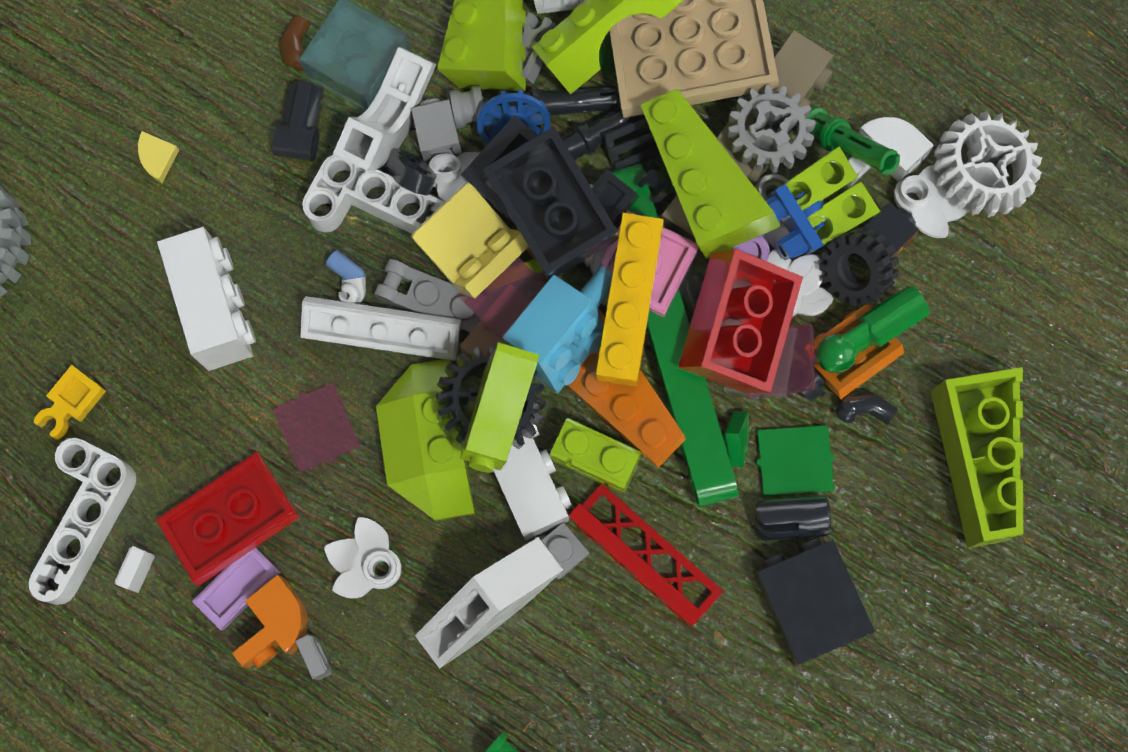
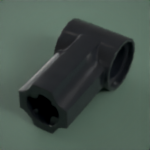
M306 81L290 84L283 121L277 123L274 131V156L309 162L315 161L320 138L319 128L317 127L325 95L322 87Z

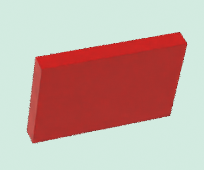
M256 451L155 520L192 582L196 586H200L293 523L300 516L261 455Z

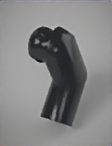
M865 390L850 393L840 399V405L836 408V415L841 421L852 423L857 415L869 413L888 425L898 407L875 393Z

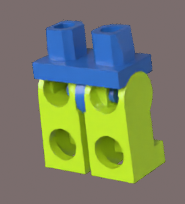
M840 147L766 196L768 198L766 202L775 212L778 221L782 220L789 231L788 235L775 242L777 250L785 261L801 254L808 255L880 212L862 182L854 185L828 203L824 202L823 199L858 178V175Z

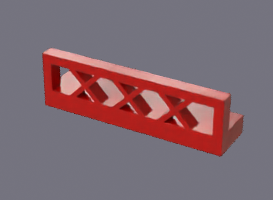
M602 483L582 505L579 503L570 513L569 520L690 629L724 592ZM602 496L615 507L616 523L602 524L589 512ZM620 512L631 522L620 523ZM621 528H639L645 534L646 550H631L621 540ZM609 529H616L617 536ZM650 539L661 549L651 550ZM668 554L676 561L677 577L663 578L652 568L651 555ZM639 556H647V563ZM681 566L692 576L681 577ZM682 582H700L711 594L697 608L683 596ZM670 583H677V590Z

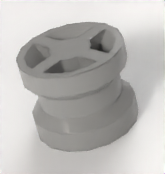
M480 85L472 87L468 92H460L459 90L449 91L456 129L464 128L470 122L477 123V115L483 102Z

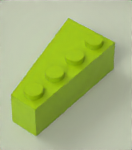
M454 0L437 69L458 88L471 89L474 86L480 85L481 89L526 91V78L522 75V61H526V46L522 43V26L526 23V11L523 9V0Z
M678 88L641 104L693 235L706 259L710 258L713 252L731 249L781 227L775 212Z
M1023 367L944 380L930 391L967 548L1005 542L1023 534V480L1020 479V460L1023 458V442H1020V419L1023 418V401H1020V383L1023 382Z

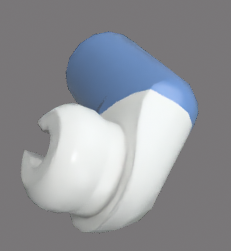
M336 250L328 258L326 266L341 277V292H338V297L341 302L360 304L366 295L365 271L340 251Z

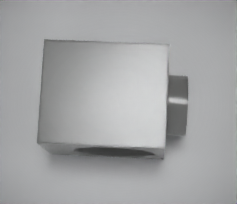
M437 98L428 99L421 102L419 106L411 108L420 151L426 163H430L431 159L439 154H452L456 157L462 154L449 99L444 101Z

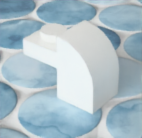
M877 118L864 124L859 130L860 134L897 151L900 155V162L896 170L890 175L898 182L917 168L928 157L934 146L916 127L899 118ZM845 154L858 175V178L847 184L851 187L871 166Z

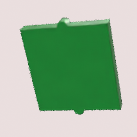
M828 425L757 431L760 459L757 460L756 466L761 468L763 497L834 492L832 462H834L835 456L830 451Z

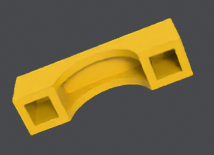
M623 213L596 371L597 381L638 386L664 219Z

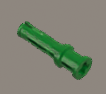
M811 107L810 114L806 119L813 120L817 118L819 120L818 122L815 121L814 130L809 133L814 136L813 141L820 142L825 150L832 152L840 147L842 152L877 169L884 175H889L896 170L900 162V155L896 150L890 149L852 130L849 122L841 117L832 118L823 108Z

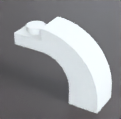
M398 47L381 88L372 104L361 116L356 118L348 117L333 154L367 171L377 170L387 162L391 150L400 147L412 128L414 119L411 108L417 107L421 102L425 101L422 99V96L436 67V63Z

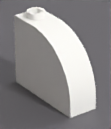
M537 537L475 575L415 636L440 669L518 612L556 578L563 569Z

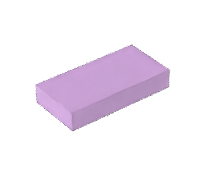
M254 548L226 567L192 602L220 630L224 631L248 606L245 600L281 572L257 548Z

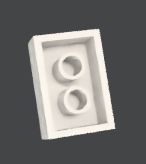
M200 227L158 241V247L190 354L208 371L253 357L250 344L256 343L255 335L249 320L245 321L242 312L239 310L240 307L245 306L244 299L238 284L233 283L228 273L234 270L233 263L227 248L222 247L219 238H212L204 227Z

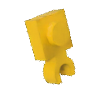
M71 365L46 395L54 402L53 406L41 410L35 416L34 423L42 428L48 420L54 418L56 426L49 435L59 440L66 434L68 420L71 416L82 422L106 390Z

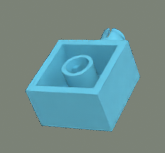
M602 266L597 268L595 274L580 292L553 275L502 337L506 345L539 354L536 366L538 374L535 378L556 393H559L564 385H569L575 380L579 374L580 365L589 354L596 353L601 347L604 324L599 316L598 307L610 293L613 275Z

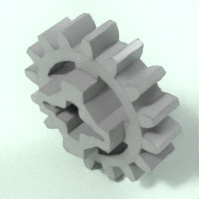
M766 85L763 95H759L753 88L749 92V102L739 98L736 104L739 112L731 111L729 122L733 126L728 127L727 136L728 138L736 139L732 144L731 150L733 153L744 151L742 157L744 165L752 159L757 161L756 171L760 172L764 164H770L772 173H777L779 163H783L788 169H791L794 165V156L803 160L807 153L804 146L812 145L814 136L809 132L814 130L816 123L815 120L806 119L810 114L811 107L810 105L798 106L801 98L799 93L791 99L786 97L787 87L782 86L779 93L774 94L771 86ZM753 114L755 124L749 126V130L745 131V122L749 115ZM765 125H768L770 129L764 130ZM797 127V138L790 144L788 134L793 131V128ZM778 128V133H774L772 129Z

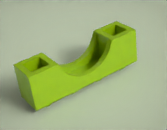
M587 0L584 4L577 6L571 15L558 26L546 32L541 40L532 48L566 90L572 94L601 70L599 63L600 46L605 35L616 23L635 14H651L662 19L684 0Z

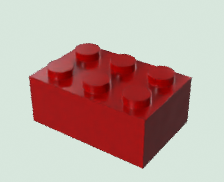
M738 249L711 253L678 368L746 394L771 393L803 276Z

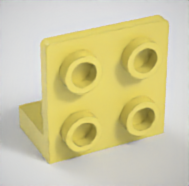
M470 183L463 184L411 234L414 242L461 294L474 299L529 247L520 231L510 229Z

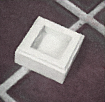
M134 546L130 547L114 581L116 582L115 584L139 593L155 555Z

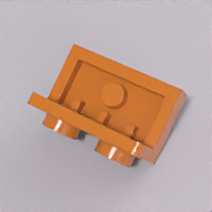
M870 303L864 305L859 310L850 312L841 323L827 333L818 335L806 348L811 368L826 381L825 384L840 399L904 354L903 344L897 338H893L881 347L872 345L856 355L854 365L845 372L829 373L821 368L816 358L818 344L826 336L832 334L843 335L859 325L858 318L874 308Z

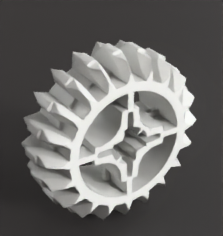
M987 111L980 113L978 117L971 113L965 116L962 121H955L949 130L945 131L941 136L940 145H938L934 152V157L938 160L934 164L933 171L942 174L938 178L937 185H947L949 187V190L946 192V198H952L955 195L960 199L958 201V209L968 204L971 206L972 216L979 214L982 209H984L988 218L994 216L998 211L1004 215L1009 213L1013 207L1022 206L1026 198L1034 193L1036 189L1035 183L1040 179L1042 173L1037 169L1041 164L1042 157L1033 154L1037 150L1038 143H1028L1026 141V138L1029 136V130L1020 133L1015 129L1017 127V120L1006 124L1004 123L1002 113L996 115L993 120ZM966 143L969 149L967 152L969 161L963 165L961 148ZM1011 164L1013 169V181L1010 186L1006 179L1008 176L1006 167Z

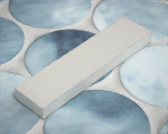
M307 296L302 301L300 338L456 361L458 357L461 319Z

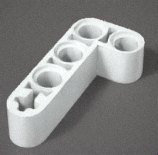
M333 154L323 162L304 196L302 204L303 211L311 225L321 232H331L337 229L349 208L353 205L412 234L430 217V212L433 214L445 202L432 195L424 196L413 193L401 187L388 174L379 170L367 171ZM346 170L351 172L349 178L344 182L337 183L332 181L334 175L339 171ZM374 187H383L385 189L384 194L378 199L366 197L369 190ZM327 203L332 205V209L327 215L321 217L314 215L315 209L321 204ZM408 203L420 205L419 211L412 216L401 214L402 208Z
M69 438L61 442L55 452V462L59 469L83 483L29 579V590L32 596L37 600L55 605L65 604L75 596L136 484V473L129 464L78 438ZM80 450H85L86 458L84 463L78 468H73L72 458L74 454ZM119 467L121 470L120 480L113 486H108L106 483L108 472L113 468ZM94 503H99L101 506L100 516L95 521L88 522L86 518L88 508ZM79 539L81 544L80 551L77 556L69 559L66 553L67 546L72 540ZM58 563L69 566L68 572L57 567ZM51 579H54L55 583L59 584L56 591H52V588L48 586Z

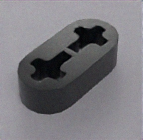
M397 148L391 150L385 169L393 179L406 190L424 196L430 195L437 178L434 171L423 159L413 153Z

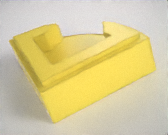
M142 131L138 140V155L141 164L152 178L163 183L179 149L176 145Z

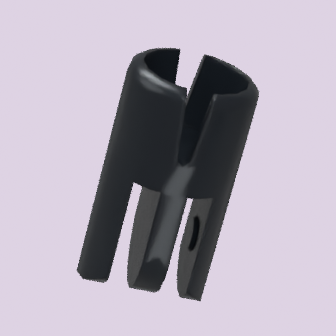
M826 496L760 500L756 503L755 535L761 541L824 537L831 533V530L829 531L831 528V512Z

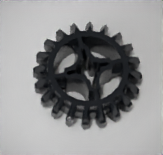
M495 345L489 347L485 357L479 347L473 348L471 359L464 353L459 354L457 357L458 366L449 363L445 369L448 377H440L437 386L443 391L436 393L434 401L444 405V407L438 409L436 416L438 419H450L444 425L443 431L445 434L451 433L454 430L458 432L454 440L457 446L461 445L466 438L470 423L461 407H463L464 411L473 412L479 388H470L468 392H459V386L467 378L475 374L484 373L485 366L495 349ZM535 369V372H534V375H533V379H534V378L537 376V374H538L536 369ZM531 383L512 443L517 449L522 448L525 444L523 436L530 439L533 438L536 434L533 425H540L544 419V416L538 410L544 409L546 400L537 397L544 390V384Z

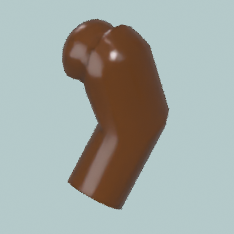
M295 14L280 38L279 48L284 63L288 67L293 66L295 70L301 72L311 62L310 54L303 51L301 43L311 24L302 16Z

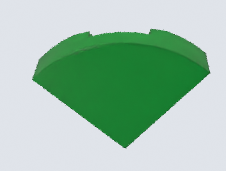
M734 411L724 432L726 450L731 467H744L749 447L748 411Z

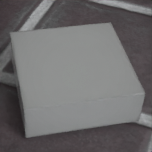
M306 635L295 641L312 679L321 680L332 674V668L317 637Z

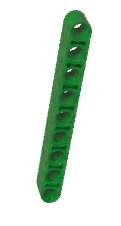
M637 164L611 171V173L640 196L628 211L641 216L658 218L649 186L647 184L642 188L638 186V181L645 175L642 165ZM622 218L616 225L617 230L621 224ZM678 289L665 317L649 311L646 331L670 414L686 438L680 445L695 500L698 507L701 508L737 498L739 494L706 379L678 368L690 328Z

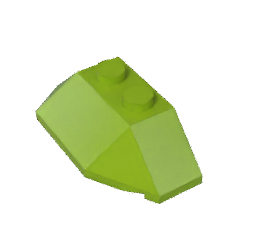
M445 359L411 364L376 405L387 485L435 521L475 514L467 461L460 459L464 441L459 446L455 445L454 440L458 432L454 430L451 433L445 434L443 431L444 425L450 419H438L436 416L438 409L444 407V405L434 401L436 393L443 391L437 386L440 377H448L445 369L449 363L452 364L451 360Z

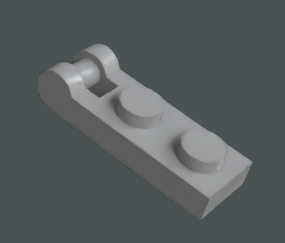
M389 259L384 270L387 273L383 284H378L374 293L377 299L409 312L461 319L460 332L468 335L485 316L491 303L488 297L479 294L474 299L463 295L452 283L410 268L404 263ZM401 280L411 283L407 295L397 291Z

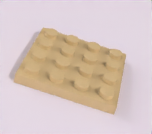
M684 0L662 19L651 14H635L622 19L610 29L621 109L624 118L644 114L641 104L678 88L690 105L746 95L753 88L757 92H762L765 90L766 85H770L772 90L779 88V79L763 0Z

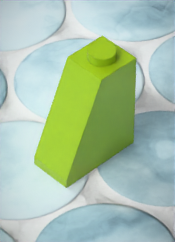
M497 343L484 369L460 459L469 461V467L481 472L491 473L494 469L501 470L507 462L538 363L539 354Z

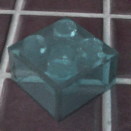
M338 0L299 60L307 77L362 109L367 110L381 88L398 47L410 52L412 51L407 33L348 0Z

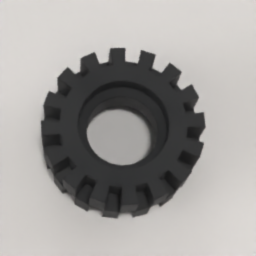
M863 227L856 228L853 231L849 230L832 241L821 255V258L825 260L819 264V269L827 271L821 277L823 284L830 281L832 286L827 290L831 295L838 291L840 295L837 300L842 303L850 298L849 305L857 306L859 303L862 306L868 305L887 292L894 285L895 281L893 280L898 277L899 270L893 268L899 264L898 257H890L895 248L892 244L887 248L883 245L887 239L883 234L874 238L876 230L869 228L863 232ZM850 254H858L868 263L871 271V276L868 280L858 278L851 271L848 264Z

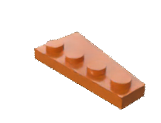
M598 307L599 316L604 324L605 316ZM600 349L594 354H589L580 365V371L575 380L565 386L636 450L640 451L656 468H659L686 440L683 432L641 370L637 387L597 381L596 371Z

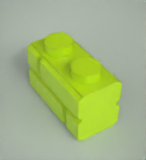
M567 418L550 452L552 462L597 483H607L608 488L624 495L641 459V452Z

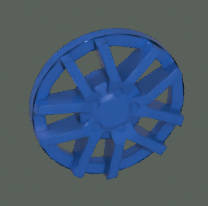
M503 90L501 95L495 96L487 102H482L477 115V129L482 139L489 144L515 115L536 135H540L550 129V112L545 107L543 100L539 101L532 96L523 94V90H518V93H506V90ZM515 101L517 105L510 106L508 102ZM543 123L542 129L536 126ZM484 125L490 126L491 128L488 131H486Z

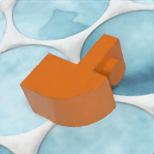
M276 575L245 600L265 627L232 653L242 667L251 668L255 665L257 668L264 666L276 656L277 652L274 648L278 645L285 653L292 655L298 649L295 641L306 636L308 627L306 608L286 579Z

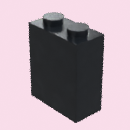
M820 537L798 546L800 554L785 560L783 553L771 557L760 563L763 570L758 571L754 575L794 667L875 632L834 540L823 544Z

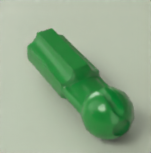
M913 285L905 287L859 317V325L845 334L826 336L817 347L816 358L819 365L829 373H842L849 370L855 363L856 355L872 345L881 347L930 315L928 304Z

